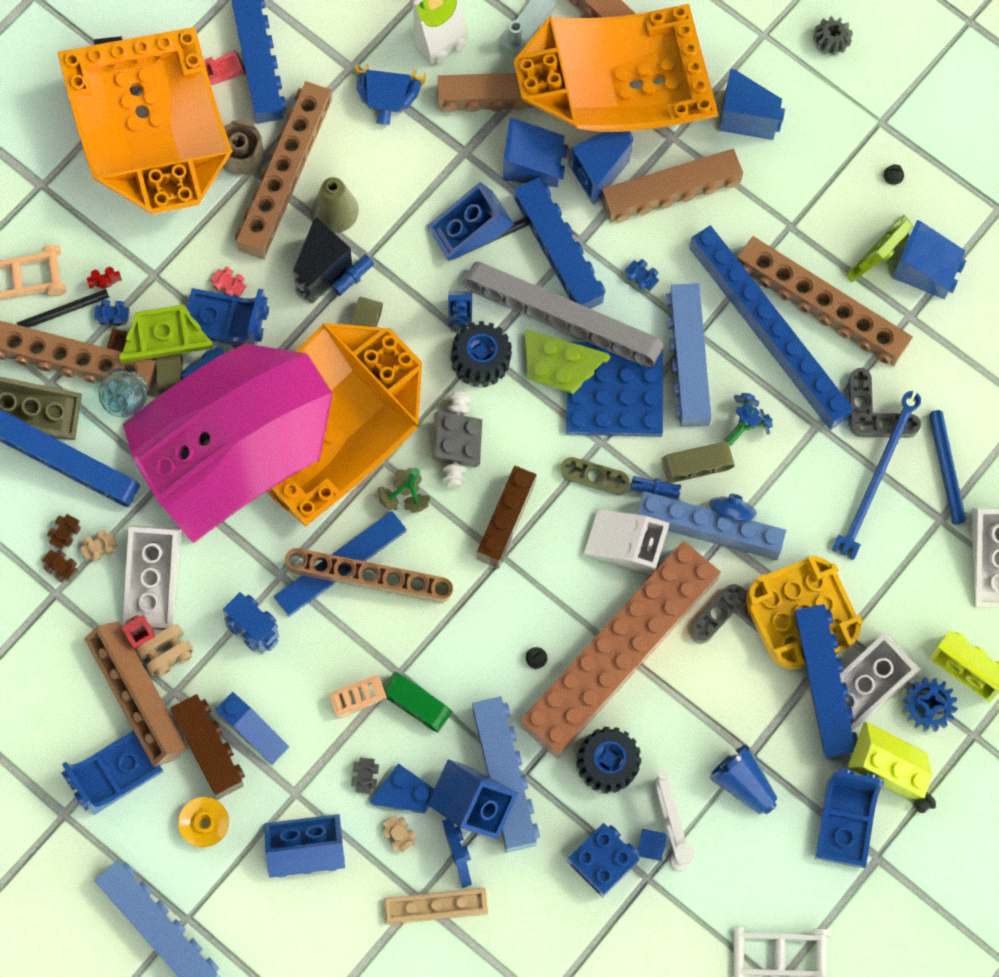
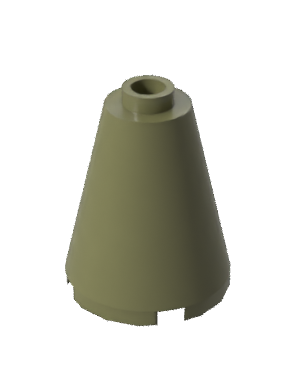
M327 178L322 183L313 202V219L317 217L329 229L337 231V233L350 229L358 217L359 207L357 200L339 178Z

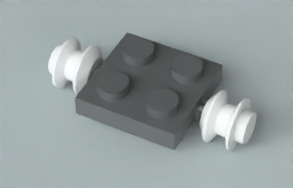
M453 392L452 395L447 397V401L451 402V405L446 407L448 412L437 411L434 416L432 459L450 462L449 465L443 468L447 476L442 478V481L448 487L459 488L461 484L466 483V479L462 478V474L466 473L467 469L462 465L478 467L480 465L483 419L464 416L470 412V408L466 406V403H469L471 399L463 392Z

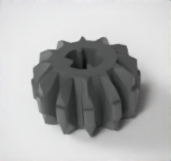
M832 16L829 17L828 21L823 18L820 21V25L815 27L813 40L817 43V50L824 48L825 55L828 51L832 52L833 56L837 55L838 51L843 54L846 51V47L851 45L853 32L849 29V22L842 23L841 17L837 21Z

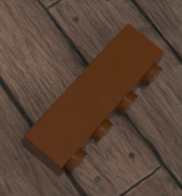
M514 465L478 547L476 560L498 569L500 568L536 484L537 474Z
M198 694L170 707L216 799L219 800L244 787L242 779L245 778V774L239 764L234 766L230 758L234 756V753L228 742L222 743L219 735L223 734L218 722L216 720L212 722L209 718L208 713L212 711L206 699L200 700Z

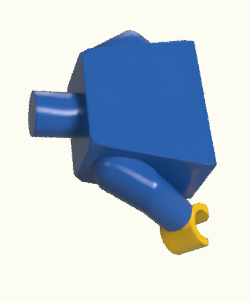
M366 64L365 70H359V66L355 65L357 75L356 90L362 103L368 105L369 109L378 110L376 124L390 125L391 112L402 113L403 109L409 108L417 98L421 86L425 84L426 73H424L423 77L416 76L417 70L413 71L411 77L408 74L369 70L368 64Z

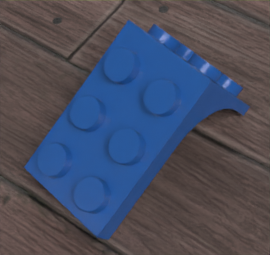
M192 288L187 304V310L199 324L208 339L241 346L245 343L257 345L258 342H262L264 328H261L263 320H267L269 315L268 297H265L263 289H258L257 295L254 298H241Z
M133 730L79 763L68 764L64 762L62 766L65 770L61 774L72 790H78L74 795L85 812L90 809L93 815L164 771L160 765L153 767Z
M839 768L838 771H834L826 784L815 859L866 868L876 803L880 790L884 785V781L878 779L879 776L870 773H864L863 776L855 775L852 770Z

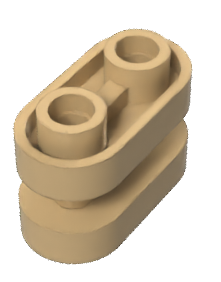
M179 624L163 630L156 637L138 646L136 649L141 659L150 658L151 661L147 664L146 668L151 676L157 675L162 677L170 672V667L178 662L183 664L193 657L194 648L191 643L179 640L184 635ZM170 645L173 647L161 655L158 653Z

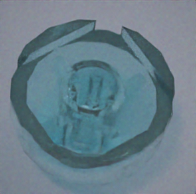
M116 368L110 370L102 379L98 390L99 401L103 409L109 414L125 418L135 415L147 401L148 386L144 379L136 372L131 370L129 373L122 371L124 368Z

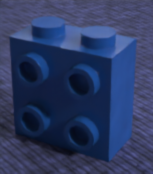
M239 592L222 609L225 615L224 621L227 623L226 627L234 635H242L245 639V645L253 652L258 650L263 654L266 650L271 651L279 642L278 625L275 623L277 620L267 610L263 613L257 607L259 605L258 602L251 595L244 596Z
M605 823L589 836L567 859V863L602 898L640 860L637 856L639 854L637 849L630 843L625 844L619 838L621 834L612 825L607 826Z

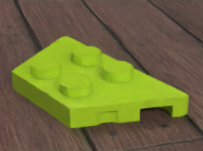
M903 214L845 276L853 282L873 266L878 265L882 260H888L895 253L893 248L897 244H903L910 237L908 232L914 227L911 221Z
M182 304L135 312L132 328L127 334L126 344L119 358L121 363L213 349V344L201 330L196 320L192 318L187 308Z
M528 329L525 330L528 379L532 382L574 394L584 381L590 379L595 374L594 370L603 362H608L610 359L608 353Z

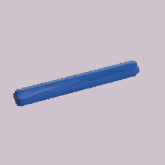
M942 410L931 411L929 417L951 519L954 525H960L965 523L966 516Z

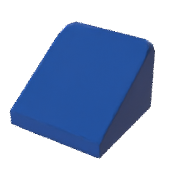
M642 829L638 846L639 854L637 856L662 861L667 834Z

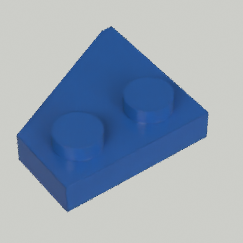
M398 763L372 798L370 804L375 807L383 806L395 810H408L414 813L425 814L430 807L427 804L434 788Z
M448 819L442 820L445 836L454 864L458 870L462 888L470 886L472 882L467 861H470L471 858L467 846H461L460 841L464 840L461 829L458 826L455 827L454 823Z

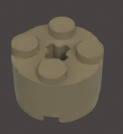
M245 120L231 121L230 124L224 125L233 152L223 168L233 174H252L261 164L264 157L262 137L254 124Z

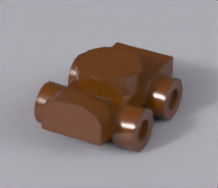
M66 514L65 517L59 515L55 521V524L59 525L57 530L50 528L47 536L51 538L49 544L60 550H63L65 546L70 547L73 542V534L77 535L81 530V526L78 525L80 521L69 514Z
M51 549L42 559V562L46 564L43 569L49 574L53 571L57 572L54 577L61 583L65 579L70 581L78 571L76 568L78 563L72 558L66 561V554L60 549L57 552Z

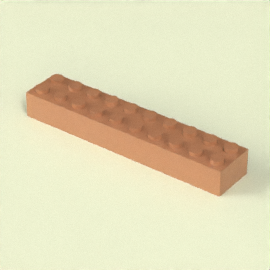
M683 540L520 720V727L558 759L717 582L721 571Z

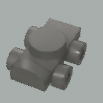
M360 757L359 762H354L353 772H358V776L352 777L351 786L356 787V793L371 794V789L377 788V779H373V774H378L379 764H374L375 759Z

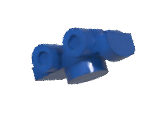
M640 259L639 262L633 260L625 269L627 273L626 278L631 282L635 279L636 285L640 290L646 288L651 291L659 282V279L656 278L659 272L653 267L649 271L645 269L648 263L644 259Z
M101 300V305H96L94 320H98L100 325H107L110 322L114 326H122V322L128 323L130 309L124 307L125 302L115 301V306H110L109 300Z

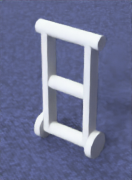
M662 769L658 772L654 786L656 787L674 853L670 863L674 870L684 872L690 867L695 857V850L686 842L668 772Z
M734 927L733 977H744V975L829 977L826 976V937H831L832 931L814 929L811 930V935L744 933L743 927ZM744 939L775 940V970L744 969ZM785 940L816 941V971L785 970Z

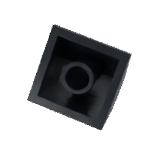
M317 217L312 222L293 269L295 292L301 299H308L312 304L345 273L344 270L347 267L352 266L351 248Z

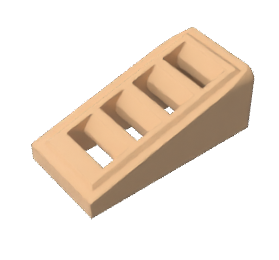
M374 675L329 694L335 714L338 717H347L387 698L379 675ZM369 685H372L375 693L374 697H372ZM360 689L363 690L366 700H363ZM351 693H353L356 704H353Z

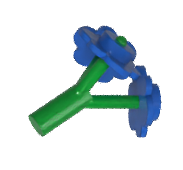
M741 393V396L734 395L735 402L742 404L741 407L736 409V414L740 417L737 426L724 441L732 446L744 431L763 426L766 434L770 435L769 428L773 427V419L770 418L769 414H764L763 409H760L759 412L755 408L759 407V401L755 399V396L750 393Z

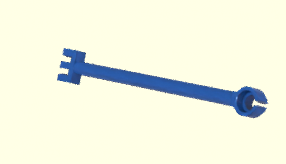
M908 391L903 395L901 399L903 409L846 537L838 535L831 550L837 552L841 544L844 547L840 555L845 556L850 548L853 550L849 558L851 560L855 559L861 544L855 542L856 536L911 413L917 410L921 404V397L918 393L913 398L915 405L909 406L906 403V400L912 398L914 391Z

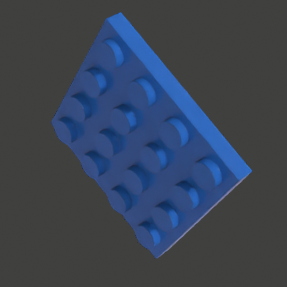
M571 342L608 353L610 359L608 362H603L594 370L595 374L590 379L584 381L574 394L567 393L566 435L662 437L663 349L652 367H645L589 342Z

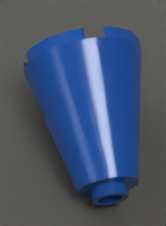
M743 744L735 750L738 754L728 755L711 772L712 775L709 778L756 813L761 814L764 812L767 815L777 806L775 801L778 797L750 747L747 744Z

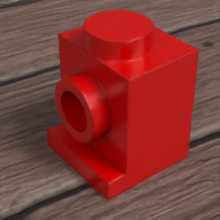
M136 615L127 620L126 624L121 627L134 649L156 637L145 615Z

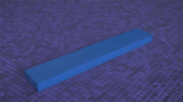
M391 511L331 555L366 562L406 533L407 529L394 512ZM322 561L314 568L317 571H324L327 569V564ZM346 565L338 568V573L342 576H347L352 572L351 568ZM301 576L276 594L274 599L287 616L290 617L337 582Z

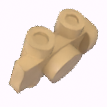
M100 530L96 533L98 539L93 541L92 537L88 536L82 540L84 546L80 548L87 561L92 559L93 562H97L102 558L101 555H111L115 552L114 547H117L118 544L111 532L106 534L105 530Z
M396 815L383 823L385 829L381 832L386 839L392 837L394 841L390 845L395 852L400 849L404 853L415 845L413 840L416 836L412 830L406 831L405 827L408 824L403 817L398 820Z

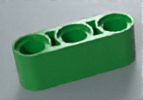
M394 671L383 686L387 700L434 732L438 733L453 713L444 703L398 672Z

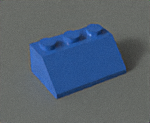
M340 814L264 823L265 854L269 878L310 874L327 870L335 871L345 868Z

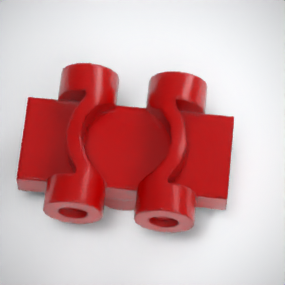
M112 267L105 268V274L100 275L98 270H92L91 277H87L89 289L94 288V286L105 289L118 281H122L120 271L115 272Z

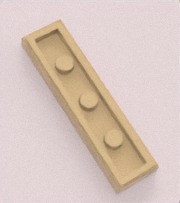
M486 888L384 898L386 925L488 914Z

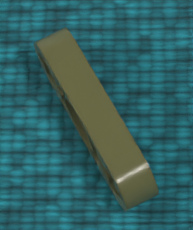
M575 457L566 458L562 462L561 475L567 481L614 495H622L628 490L629 477L622 471ZM571 464L575 465L577 470L573 474H569L567 469L570 468ZM585 467L584 478H580L582 469ZM593 470L599 471L602 475L601 480L598 482L591 481L588 478L589 472ZM606 474H609V480L611 481L604 485ZM620 478L622 479V484L625 485H620L619 488H616L615 483L612 481Z

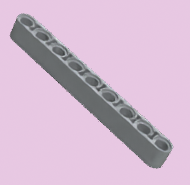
M474 262L463 280L464 287L477 295L642 366L652 367L664 347L663 342L651 334L482 262Z

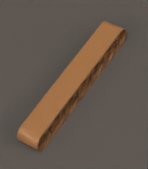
M300 548L289 550L285 556L286 569L297 575L437 603L448 601L453 592L452 582L440 576ZM292 556H300L303 559V563L295 567L290 564L289 560ZM322 560L327 564V569L317 571L313 565L316 561ZM346 565L351 568L352 572L348 576H342L338 573V568ZM366 570H371L375 573L376 578L372 581H366L363 579L362 573ZM390 575H395L399 578L400 583L396 586H391L387 583L386 578ZM420 580L424 588L420 591H415L411 587V582ZM437 585H444L447 587L448 593L440 596L435 592V587Z

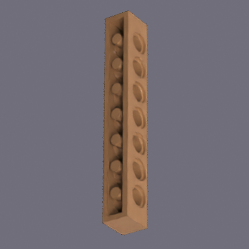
M307 81L296 92V104L294 108H290L286 118L288 122L286 127H282L279 132L277 148L273 147L269 157L271 162L268 168L265 167L262 171V183L259 188H255L252 196L251 208L248 207L244 213L243 220L245 222L243 227L238 228L235 234L238 251L264 260L332 102L331 89ZM307 107L313 108L312 111H304ZM298 127L305 128L303 131L295 130ZM289 147H296V148H297V149L294 150V151H287V150H286V149L289 148ZM283 166L288 168L286 171L278 170V168ZM274 186L279 187L277 191H270L269 189ZM263 207L271 208L267 212H263L260 210ZM254 227L262 228L259 232L251 231Z
M754 236L751 237L737 257L749 275L756 279L762 287L770 288L777 292L781 299L791 301L797 305L800 311L806 314L810 313L822 325L832 327L841 337L851 339L857 343L860 349L866 352L870 351L884 364H890L894 367L913 338L907 332ZM763 262L768 267L761 268L757 265V263ZM777 275H784L787 277V280L782 281L777 278ZM797 288H805L807 293H800ZM817 300H824L827 305L821 306L817 303ZM837 313H844L847 318L842 319L838 317ZM863 325L867 328V331H860L857 326ZM877 338H884L887 344L879 343Z
M0 321V360H5V358L13 359L14 362L23 366L28 364L36 365L37 368L43 371H59L60 374L66 377H82L86 382L93 384L97 382L105 383L109 388L116 390L120 388L128 389L129 392L135 395L151 394L157 375L155 360L146 359L121 363L119 356L123 352ZM12 342H20L15 348L9 347ZM37 347L43 348V350L38 354L32 353V351ZM60 353L66 354V356L61 360L55 359V357ZM82 359L89 360V362L86 365H78L79 361ZM105 365L112 366L109 371H101V368ZM128 371L135 372L132 377H124V374Z

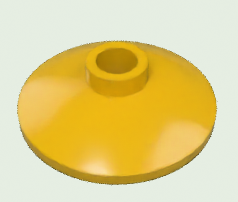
M210 797L195 798L188 802L180 812L178 819L179 831L185 841L195 847L207 848L214 846L225 837L228 831V812L216 799ZM202 820L209 821L207 828L200 827Z

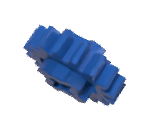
M925 677L921 680V685L915 681L912 684L914 689L908 688L906 690L909 696L904 697L902 702L908 705L903 708V712L910 713L907 721L913 719L916 721L914 728L923 725V732H926L929 727H932L933 732H937L939 725L944 729L948 726L947 721L952 722L955 718L951 713H956L958 710L957 707L952 706L957 701V698L950 696L953 692L952 688L948 690L944 688L946 685L945 681L938 685L937 678H933L931 683H928ZM927 690L924 696H916L920 691ZM928 700L934 706L932 709H929V704L926 703ZM935 714H944L941 718L933 720Z

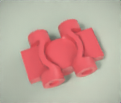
M225 267L223 271L218 269L211 279L213 288L218 291L223 288L225 295L240 297L247 287L243 283L245 278L240 274H237L235 278L232 277L233 271L229 267Z

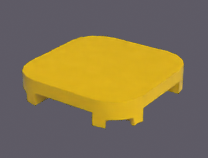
M817 555L808 556L802 561L769 574H763L751 584L747 591L746 604L768 655L781 668L793 670L805 667L806 664L794 614L796 609L825 604L826 609L831 610L833 623L829 624L831 634H836L838 648H834L835 654L844 651L854 644L860 635L861 625L863 624L861 615L857 616L837 574L839 571L835 563L832 564L824 558L817 557Z

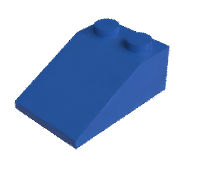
M479 182L427 227L446 259L450 261L498 239L514 223L495 193Z

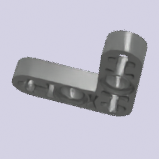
M856 368L849 377V403L853 407L850 415V429L854 435L859 437L890 438L900 413H873L871 374L865 368ZM858 375H861V378L864 380V382L862 384V390L858 391L859 381L854 379H856ZM857 397L865 398L867 406L863 408L856 406L854 399ZM910 415L908 421H911V425L914 427L910 431L908 426H905L900 438H911L917 435L921 428V421L918 416ZM859 420H863V424L866 425L864 430L860 429L859 425H856ZM873 420H875L874 430H872L873 425H871ZM881 420H888L892 424V429L889 431L882 430L879 422Z
M737 584L728 585L694 622L690 632L691 638L700 644L707 643L734 613L758 632L752 618L746 615L747 604L744 603L740 610L738 607L741 603L738 600L733 599L731 601L728 599L730 596L728 592L733 594L736 591L738 592L737 598L743 603L747 595L745 589ZM714 608L722 609L725 614L724 618L721 620L714 619L711 616V610ZM708 620L711 625L707 628V636H698L697 627L702 629Z

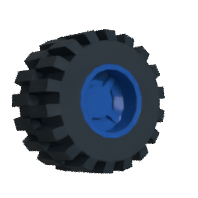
M479 321L478 325L472 322L469 323L468 329L464 326L460 329V334L457 333L455 335L451 350L453 371L457 370L456 376L459 379L464 377V383L469 384V382H473L474 387H478L479 384H483V387H488L489 382H492L494 385L498 383V378L502 379L505 376V372L508 371L510 365L512 345L511 342H508L509 337L507 333L502 335L503 329L501 327L496 329L494 328V323L489 322V325H484V321Z
M603 727L602 730H599V728L594 730L592 734H589L584 739L578 750L576 767L579 768L578 774L580 778H584V783L587 786L591 785L593 787L592 790L594 791L602 790L606 794L610 791H613V793L619 792L620 789H625L639 772L641 764L639 756L641 753L640 747H636L637 741L634 738L628 737V732H620V728L614 727V729H609V727Z

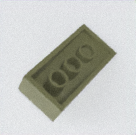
M0 377V410L54 438L76 439L82 393Z

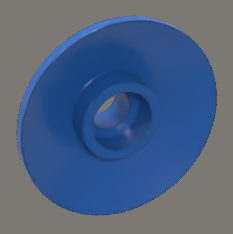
M732 493L729 496L714 497L709 501V507L714 512L727 518L748 521L753 520L757 515V511L750 504L743 501V497L738 494Z

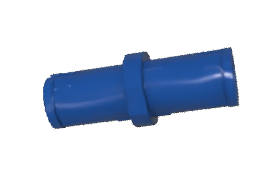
M364 254L354 265L347 267L344 270L345 273L331 285L332 290L338 296H341L354 283H359L361 281L360 277L374 266L372 259Z
M636 476L632 478L631 491L648 492L676 500L680 497L679 490H681V484L663 482L659 478L654 480Z

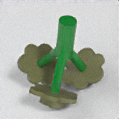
M408 468L406 471L403 469L398 470L395 475L397 480L394 482V486L397 489L394 492L384 487L378 488L379 501L389 510L393 509L396 511L398 509L399 501L396 496L400 493L404 496L412 493V497L404 500V509L410 510L412 513L421 512L428 508V503L431 501L430 496L417 494L419 490L418 485L422 481L418 468Z

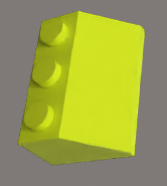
M949 630L929 659L985 700L991 702L999 693V662H994L987 657V653L980 647H973L966 642L967 639L962 634Z
M867 721L863 723L848 768L861 775L870 773L879 776L878 779L884 781V787L908 799L925 798L932 778L927 753Z

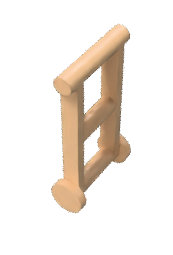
M48 245L43 247L42 253L1 260L0 269L11 267L13 289L1 291L0 300L47 292L51 296L65 294L67 290L66 286L61 284L57 259V256L61 254V247L58 245ZM48 260L51 282L23 287L20 265Z

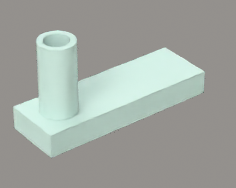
M530 0L518 18L509 23V29L500 40L499 47L517 57L556 8V3L552 0Z

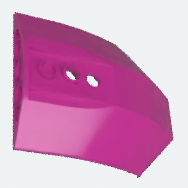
M245 343L220 355L176 383L123 423V428L134 462L157 501L191 542L195 543L260 495L316 461H320L333 393L309 354ZM204 432H208L210 435V442L206 446H202L199 441L200 435ZM187 446L189 448V456L183 460L181 450Z

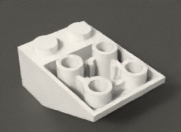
M598 509L584 555L652 575L656 571L670 523L644 515Z

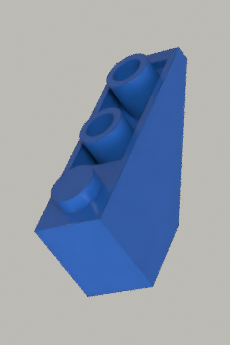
M448 291V326H453L456 329H461L464 326L467 328L469 323H472V291Z

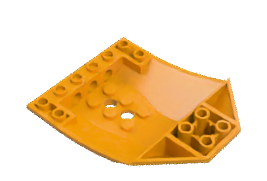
M689 4L639 14L603 18H558L550 15L514 59L522 101L577 129L598 132L636 131L718 117L714 95ZM658 78L665 80L662 84L653 83ZM638 80L643 85L638 89H633L629 86L630 83Z
M190 27L57 52L74 120L93 179L152 215L198 206L233 150L215 101L196 28ZM132 86H139L143 93L140 96H134L131 94L130 88ZM140 106L146 107L149 115L146 118L138 117L135 113L136 108Z
M322 323L294 351L309 354L333 393L320 461H316L267 491V494L305 527L362 482L418 428L422 361L391 328Z

